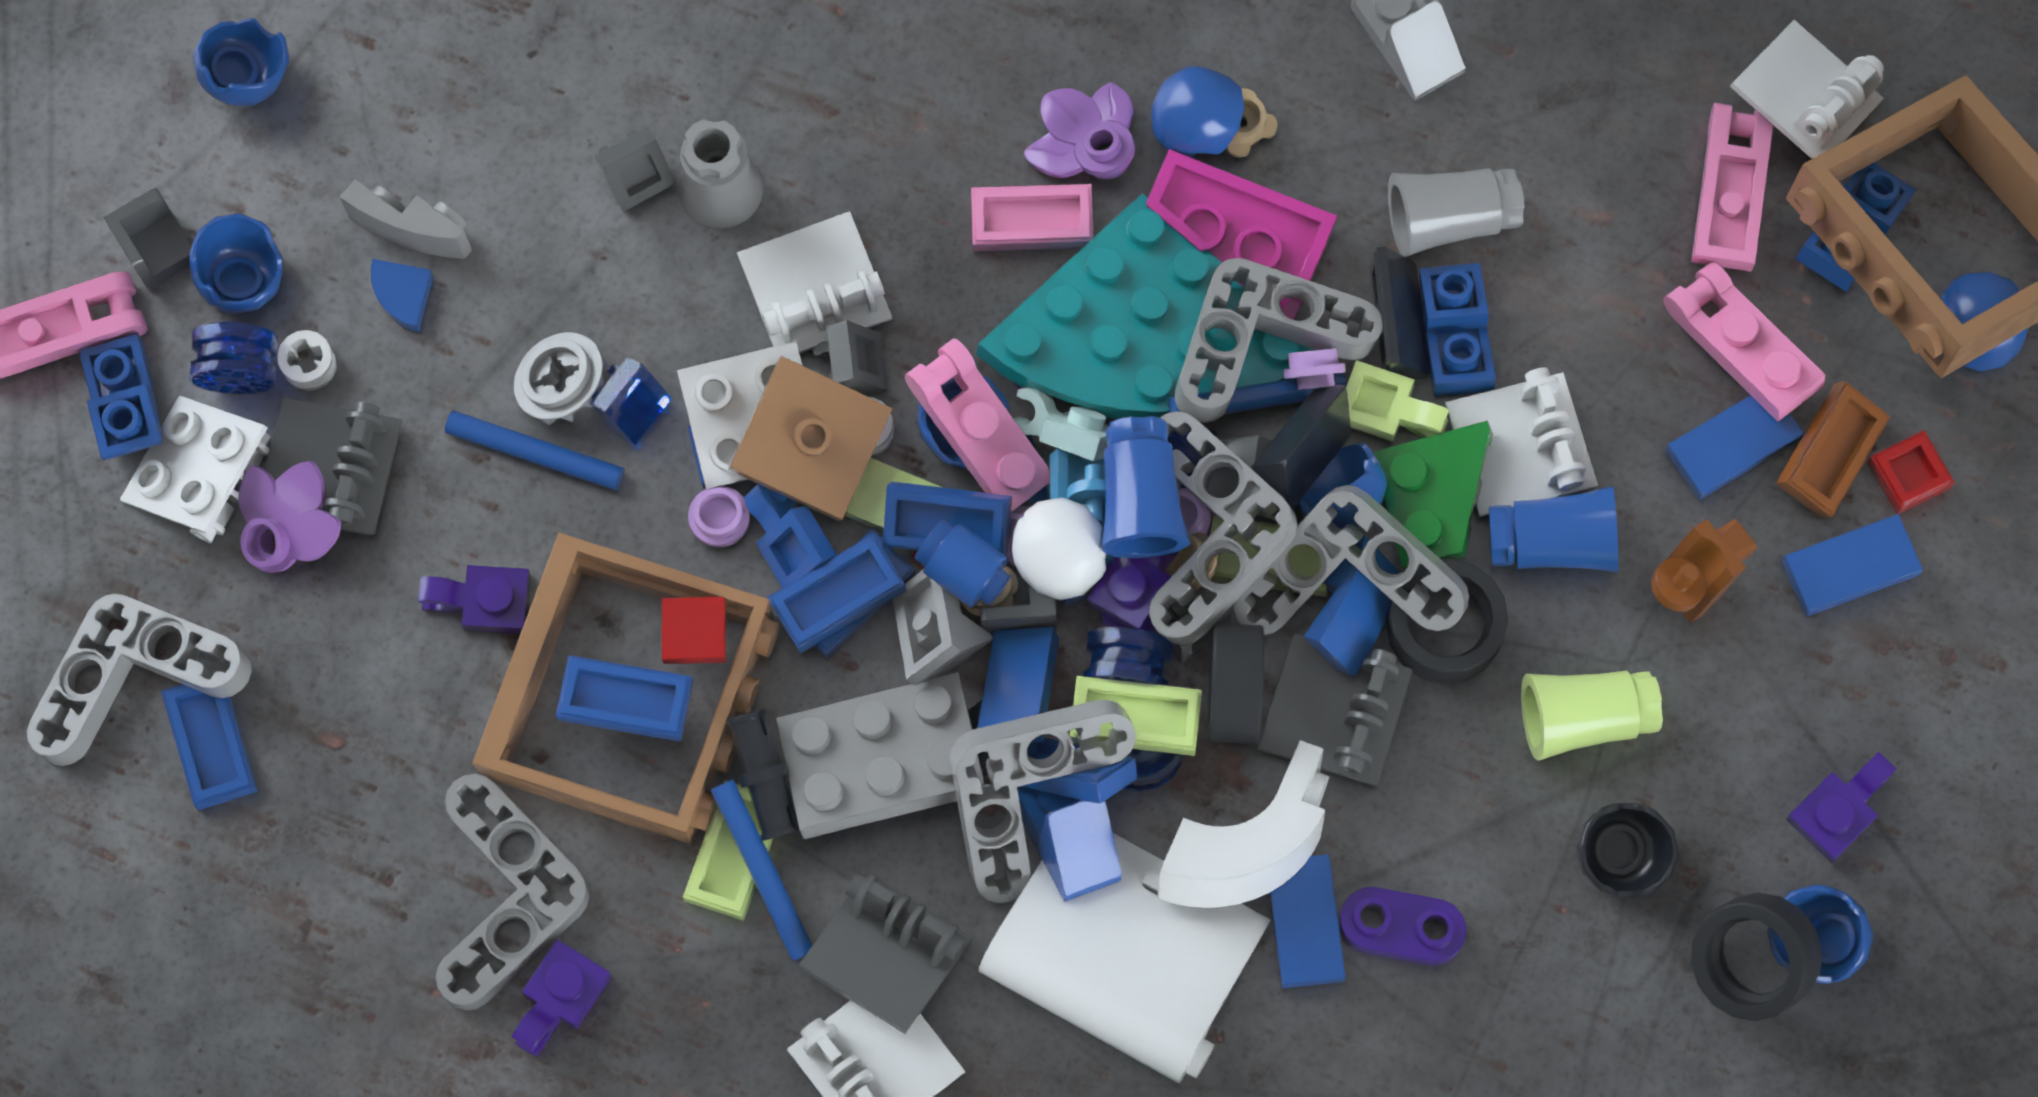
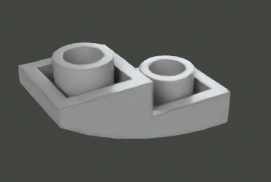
M356 179L340 196L350 219L390 242L424 254L445 258L465 259L472 251L464 228L467 226L466 222L459 214L442 202H438L433 207L417 195L405 209L402 203L384 188L376 186L371 191Z

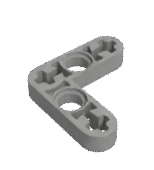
M1228 259L1218 265L1207 289L1175 388V402L1181 412L1193 416L1199 422H1211L1223 416L1234 394L1254 329L1315 350L1337 348L1339 358L1358 360L1369 355L1374 349L1383 330L1381 314L1373 304L1362 298L1247 259ZM1233 281L1244 284L1243 294L1236 312L1224 309ZM1290 297L1297 298L1309 307L1311 316L1302 321L1291 320L1281 312L1279 302ZM1324 310L1331 312L1325 329L1318 326ZM1348 320L1359 324V335L1357 338L1346 334ZM1214 328L1225 329L1235 337L1237 347L1231 351H1217L1207 343L1205 332ZM1206 368L1217 371L1211 387L1209 400L1201 399L1197 396L1198 386Z
M1175 411L1160 417L1167 423L1168 436L1174 431L1178 435L1183 436L1191 430L1187 439L1192 447L1203 457L1195 467L1191 460L1181 451L1173 450L1175 477L1223 521L1215 532L1161 587L1151 601L1149 613L1151 622L1156 630L1173 644L1186 645L1194 643L1204 636L1290 545L1296 535L1297 520L1295 513L1284 498L1193 416ZM1211 448L1215 449L1214 452L1209 453ZM1221 467H1231L1238 471V487L1231 495L1216 498L1208 494L1206 488L1207 479L1213 471ZM1193 471L1190 477L1186 475L1187 473ZM1279 510L1275 517L1280 525L1279 529L1274 534L1262 530L1252 539L1250 544L1258 553L1251 559L1241 544L1232 538L1239 532L1247 542L1259 528L1254 520L1256 514L1263 511L1270 516ZM1224 552L1233 553L1238 556L1240 569L1235 579L1225 584H1216L1208 579L1207 568L1213 557ZM1194 578L1198 580L1207 593L1216 597L1208 605L1203 597L1199 595L1188 609L1193 617L1192 621L1186 626L1177 621L1168 627L1172 620L1171 614L1167 611L1170 605L1177 602L1184 607L1197 595V592L1189 585Z
M1344 485L1330 491L1297 526L1296 535L1290 545L1235 602L1234 611L1240 624L1262 625L1264 635L1272 634L1283 627L1345 558L1415 622L1428 630L1441 631L1455 625L1468 607L1469 593L1466 584L1450 567L1367 492L1356 486ZM1333 502L1339 507H1344L1349 502L1354 504L1358 508L1354 520L1366 532L1373 526L1374 522L1382 528L1380 532L1370 539L1363 551L1355 545L1364 536L1356 527L1347 524L1340 529L1333 523L1337 515L1335 508L1331 506ZM1388 541L1397 542L1402 545L1409 557L1407 569L1399 574H1390L1383 571L1378 566L1375 558L1378 545ZM1306 544L1316 549L1321 558V569L1316 575L1309 577L1300 576L1293 571L1288 560L1289 551L1293 546ZM1421 564L1429 570L1420 580L1433 592L1441 590L1442 587L1451 592L1452 596L1448 601L1449 607L1453 610L1451 613L1444 608H1440L1435 613L1429 611L1425 605L1428 603L1430 596L1419 584L1414 586L1410 594L1401 587L1413 578ZM1274 568L1278 577L1270 574L1269 570ZM1281 579L1289 588L1278 598L1272 607L1274 612L1278 614V617L1269 612L1261 618L1255 615L1252 609L1257 601L1251 593L1253 592L1255 595L1262 597ZM1291 588L1294 589V590H1296V591H1299V592H1300V596H1299V597H1295V595H1294L1293 591L1291 590Z
M115 593L105 595L97 600L88 610L36 708L27 729L28 743L32 750L54 765L66 766L80 760L90 748L133 664L212 697L226 698L240 692L248 683L252 672L251 660L242 648L226 636L128 596ZM124 618L128 621L123 631L114 629L111 632L107 629L112 619L121 621ZM168 632H180L182 644L176 655L166 660L156 659L155 646L160 637ZM99 645L105 651L109 649L113 652L112 657L108 660L105 656L94 650L95 646ZM201 652L205 657L217 662H223L226 659L230 663V667L226 673L216 671L213 674L205 666L197 662L199 653ZM88 666H100L102 678L97 688L90 693L78 694L75 689V682L79 673ZM68 699L83 709L81 715L72 709L68 710L64 707ZM54 728L58 730L66 728L70 731L65 741H53L49 737Z
M1110 700L1087 702L973 729L964 733L955 741L951 749L950 763L968 866L979 894L986 900L994 903H1007L1017 899L1031 878L1017 787L1111 765L1123 760L1131 752L1136 741V731L1125 709L1118 703ZM1111 722L1113 729L1109 731V740L1098 742L1096 736L1100 734V725ZM1075 729L1079 735L1076 737L1080 748L1075 750L1068 731ZM1042 734H1051L1059 738V746L1050 757L1033 759L1027 755V748L1035 737ZM987 752L990 757L986 761V767L991 784L981 785L973 765L976 764V754ZM999 804L1007 809L1004 821L994 828L983 829L974 824L977 813L987 805ZM1000 848L1008 867L1005 868L1004 878L994 880L992 874L995 873V864L990 849Z
M479 774L464 775L452 783L447 790L445 798L446 812L455 826L507 879L516 891L448 953L438 966L436 983L441 995L455 1008L466 1011L478 1009L488 1003L583 913L589 900L588 885L579 870L492 780ZM468 792L477 797L485 792L489 793L484 800L485 805L499 822L503 819L506 812L512 815L511 818L496 825L486 841L480 838L481 835L490 832L486 823L473 812L465 817L461 816L466 809L462 798ZM516 832L526 833L533 838L535 845L530 859L518 865L508 864L503 861L500 856V847L505 837ZM548 856H552L555 861L544 867L556 882L561 885L569 880L574 882L569 888L573 900L567 906H564L559 901L553 902L550 906L546 905L545 902L549 899L550 894L545 885L535 875L529 885L526 886L522 882L523 879L538 872ZM513 919L521 920L528 924L531 935L525 948L514 953L503 952L498 948L495 937L501 924ZM484 942L493 958L505 966L498 973H495L488 963L475 977L480 984L477 991L471 994L463 988L457 993H453L451 990L457 984L453 972L460 966L467 971L477 967L484 958L475 949Z

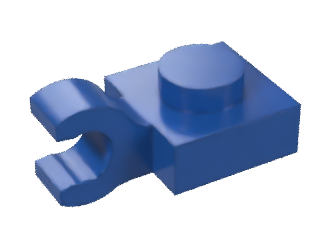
M757 484L744 497L748 510L759 521L766 532L756 542V545L782 588L837 556L808 506L795 508L796 501L771 489L767 490L766 487Z

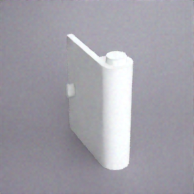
M1114 833V841L1122 872L1120 882L1064 902L1042 860L991 941L978 972L1177 1083L1181 1082L1186 1073L1197 1078L1215 1046L1205 1040L1210 1026L1271 920L1243 904L1202 908L1188 907L1157 899L1160 870L1164 861Z

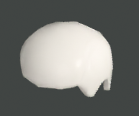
M1062 497L1037 502L1025 511L1024 516L1018 519L1012 543L1014 564L1021 577L1039 594L1058 600L1084 595L1102 578L1106 570V554L1102 551L1104 531L1102 525L1086 505Z

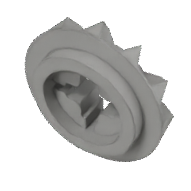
M565 332L549 336L533 346L521 360L514 378L515 398L519 406L530 418H538L549 426L559 418L573 422L575 411L582 406L593 408V394L596 390L606 387L602 372L608 364L597 345L582 334ZM560 364L571 374V376L566 378V388L561 393L554 387L560 379Z

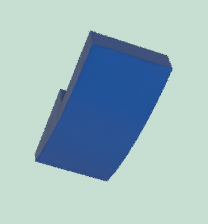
M1875 163L1854 173L1844 186L1846 191L1885 236L1917 190ZM1813 231L1801 248L1796 260L1847 292L1855 281L1854 277L1848 270L1843 269L1837 264L1830 249Z
M1480 263L1420 268L1419 280L1434 397L1495 390L1496 376L1487 329L1489 312Z
M133 334L78 350L91 400L87 401L100 457L105 461L163 444L157 400L143 339L138 334Z
M1364 535L1355 545L1363 551L1370 540ZM1377 548L1375 558L1378 566L1387 573L1399 574V570ZM1345 558L1323 582L1333 592V595L1303 637L1338 672L1354 677L1377 640L1387 618L1392 600Z

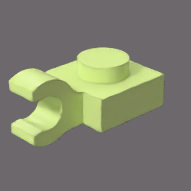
M1357 360L1346 386L1351 428L1392 442L1395 440L1399 426L1405 427L1421 438L1445 432L1448 424L1447 415L1449 409L1431 402L1412 398L1414 379Z

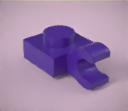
M1179 551L1148 558L1115 557L1087 600L1094 609L1144 636L1152 624L1149 613L1151 601L1161 587L1172 577L1165 573V570L1178 555Z
M467 565L465 583L442 577H421L418 601L422 603V611L463 613L462 627L464 631L521 634L527 618L531 575L529 569Z
M1878 752L1847 784L1831 772L1789 814L1786 820L1826 859L1833 863L1879 816L1865 802L1892 776L1897 768Z
M556 939L522 991L524 998L534 1003L535 1006L523 1017L511 1037L516 1040L515 1045L537 1058L560 1021L577 1030L610 981V972Z

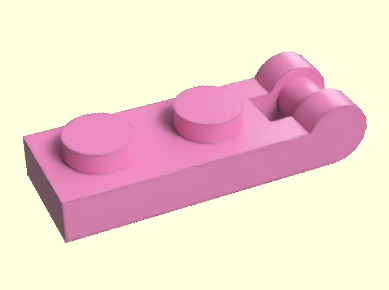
M1713 103L1708 126V141L1691 259L1692 263L1707 265L1710 262H1715L1724 268L1750 272L1755 265L1773 124L1756 109L1753 115L1733 112L1732 105ZM1729 135L1749 138L1750 147L1729 145Z
M1710 262L1699 270L1695 275L1696 281L1686 289L1679 286L1664 297L1663 302L1670 316L1777 422L1824 387L1826 375L1733 285L1728 274L1717 263ZM1710 300L1721 309L1711 318L1701 310V307Z
M124 271L110 273L0 309V379L79 353L78 350L133 334H138L140 337L144 335L148 329L143 312L136 310L133 304L132 297L135 295L136 289L131 274ZM103 303L108 304L111 315L94 320L91 307Z
M953 338L938 350L939 357L929 365L918 364L904 376L905 381L985 493L1012 496V512L1050 483V469L978 371L970 352L960 341ZM951 378H954L963 391L948 401L942 392L941 386Z

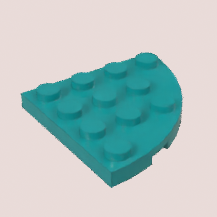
M1142 193L978 344L976 355L998 373L1022 388L1031 387L1058 399L1099 412L1107 418L1121 419L1150 416L1160 418L1170 412L1168 402L1171 397H1175V388L1207 289L1215 270L1222 262L1208 250L1199 251L1162 220L1159 214L1150 210L1146 206L1148 197ZM1236 281L1232 282L1230 295L1224 308L1236 312L1243 294V286ZM1214 328L1205 332L1207 343L1217 351L1226 352L1237 347L1235 337L1225 329ZM1254 329L1236 387L1287 380L1284 379L1283 370L1289 369L1288 354L1314 351L1315 349ZM1205 369L1198 386V393L1211 391L1217 371Z

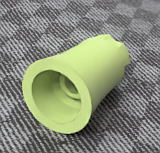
M1626 670L1584 675L1525 674L1522 680V718L1530 751L1537 761L1574 749L1606 742L1635 739L1638 734L1659 732L1662 728L1661 692L1656 677H1653L1650 671L1633 674Z

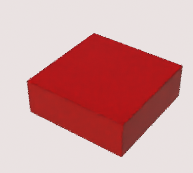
M1925 430L1872 455L1867 461L1896 514H1900L1951 489L1955 483Z
M725 597L662 598L663 664L726 663Z

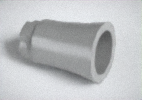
M702 119L692 124L685 133V139L680 150V161L683 169L680 182L682 204L694 220L705 226L729 228L739 225L754 214L762 200L763 180L760 171L749 158L744 139L730 123L725 120L711 122Z
M1490 168L1437 174L1392 173L1388 182V208L1396 246L1400 254L1407 257L1436 246L1469 238L1499 234L1501 229L1521 227L1523 224L1524 197L1521 182L1517 178L1515 169L1492 171Z

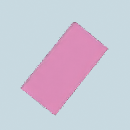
M1092 184L971 188L973 252L1083 248L1093 239Z

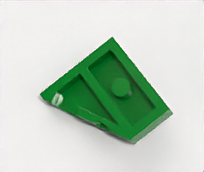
M1488 420L1373 452L1386 476L1387 487L1384 497L1388 512L1441 560H1455L1466 556L1472 529L1470 521L1473 509L1477 506L1482 486L1480 478L1488 445L1491 446L1493 437ZM1396 542L1401 565L1405 571L1409 564L1408 553L1402 545Z

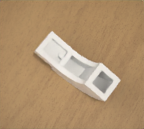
M1300 740L1274 800L1262 813L1249 821L1232 826L1218 827L1203 825L1183 818L1160 870L1157 899L1188 907H1225L1259 898L1275 890L1293 877L1307 862L1321 838L1325 809L1320 808L1319 805L1329 779L1328 775L1320 773L1324 749Z

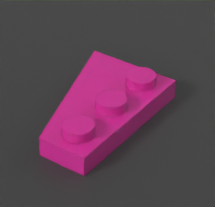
M1170 149L1146 202V206L1150 210L1159 214L1162 220L1199 251L1208 250L1222 263L1233 258L1247 259L1312 281L1337 222V215ZM1290 297L1280 301L1279 307L1286 317L1296 320L1303 301Z

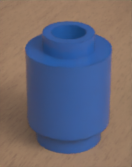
M942 519L930 532L914 558L925 566L923 573L971 609L980 601L990 606L1011 578V575L1003 570L1008 562V557L963 524L959 523L953 526L945 519Z

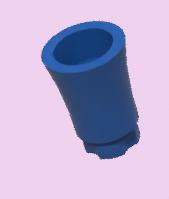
M1150 416L1126 417L1110 422V427L1106 428L1108 447L1104 449L1106 498L1102 551L1105 554L1121 558H1148L1168 555L1185 549L1189 546L1190 540L1180 507L1174 470L1173 446L1167 442L1168 431L1166 421L1162 418Z
M1613 486L1575 495L1513 501V507L1511 505L1489 506L1490 547L1493 567L1509 566L1517 563V569L1542 567L1585 568L1618 573V532Z

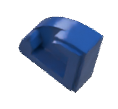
M372 259L371 283L380 305L397 324L419 333L434 278L432 271Z

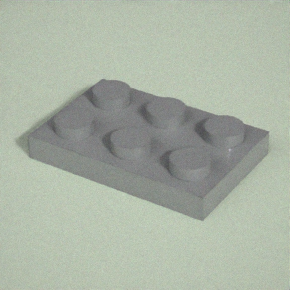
M958 672L929 679L918 685L909 684L776 718L784 758L789 770L788 777L799 830L803 839L957 801L950 763L951 749L960 736L973 730ZM976 754V764L973 766L981 785H984L985 780L979 755Z

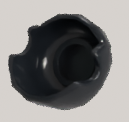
M1613 803L1601 807L1598 812L1592 814L1584 823L1576 847L1582 873L1599 891L1621 898H1642L1655 892L1672 877L1679 855L1674 829L1656 810L1647 805L1636 803Z

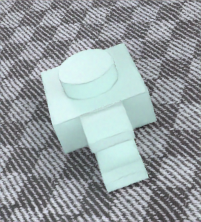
M1031 387L1018 389L1016 396L1030 401L1035 408V417L1032 421L1023 417L1013 418L1025 435L1039 436L1040 442L1091 461L1104 459V449L1108 447L1106 428L1110 426L1104 424L1106 417L1103 414L1082 407H1071L1069 412L1061 413L1057 410L1051 395Z

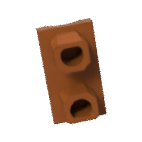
M1706 519L1696 525L1668 558L1653 572L1651 578L1652 591L1656 599L1663 606L1673 611L1683 612V615L1691 624L1703 616L1746 569L1742 562L1754 553L1757 545L1737 520L1733 519L1716 530L1710 521Z

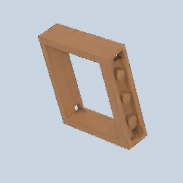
M1967 75L1804 163L1786 196L1787 201L1799 213V219L1811 227L1830 249L1837 264L1843 269L1848 270L1870 296L1875 308L1891 320L1909 341L1914 353H1919L1940 379L2038 322V281L1962 324L1840 184V181L1938 128L2038 241V154Z
M558 532L472 764L479 775H484L492 781L692 845L697 829L707 831L717 804L713 795L710 794L718 771L727 773L736 754L734 740L726 720L737 717L739 713L747 714L751 711L759 686V679L752 677L760 655L770 656L777 639L779 622L772 620L774 614L770 599ZM582 573L659 598L725 597L726 619L746 625L678 816L513 762Z

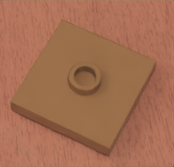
M780 356L728 470L840 522L847 511L893 408Z

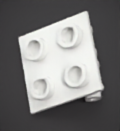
M1793 20L1739 75L1730 87L1813 159L1844 142L1882 102L1884 98L1875 90L1882 83L1884 68L1882 62L1871 55L1857 57L1847 66L1798 22Z
M850 211L737 252L773 347L796 341L800 354L813 349L821 342L828 341L826 326L848 320L871 328L893 320L884 298L885 292L877 271L874 272Z
M796 341L677 370L706 490L748 480L728 470V467L780 356L802 365Z
M1537 368L1525 374L1526 382L1445 403L1446 408L1449 409L1448 415L1453 430L1487 420L1492 429L1491 446L1488 445L1480 478L1482 486L1476 506L1479 517L1489 515V506L1511 505L1513 507V501L1561 497L1598 487L1564 373L1550 376L1548 368Z
M179 395L161 426L163 444L149 447L120 501L190 527V533L194 536L212 543L216 534L221 536L226 530L224 527L235 510L226 501L230 500L238 503L239 493L234 489L235 485H241L251 465L259 466L264 456L269 454L270 449L266 446L271 438L266 433L268 427Z
M851 1000L823 1021L821 1018H818L807 1025L800 1033L803 1037L787 1049L823 1097H934L965 1073V1070L921 1014H919L907 1033L904 1034Z

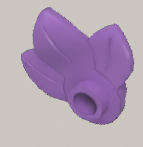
M1110 82L1102 86L1092 98L1081 91L1071 88L1056 89L1044 95L1041 102V114L1044 125L1049 133L1024 151V155L1030 165L1056 178H1067L1085 171L1099 179H1113L1122 175L1129 168L1135 154V142L1129 131L1134 116V107L1129 95L1122 88ZM1112 143V145L1106 150H1096L1098 147L1104 144Z
M306 461L298 463L285 471L276 481L265 469L257 465H251L242 480L238 503L247 524L241 534V550L246 560L263 572L276 573L285 571L296 560H317L332 548L339 537L341 521L333 514L321 510L326 499V485L323 475L315 462ZM273 536H275L276 540L275 548L273 546Z

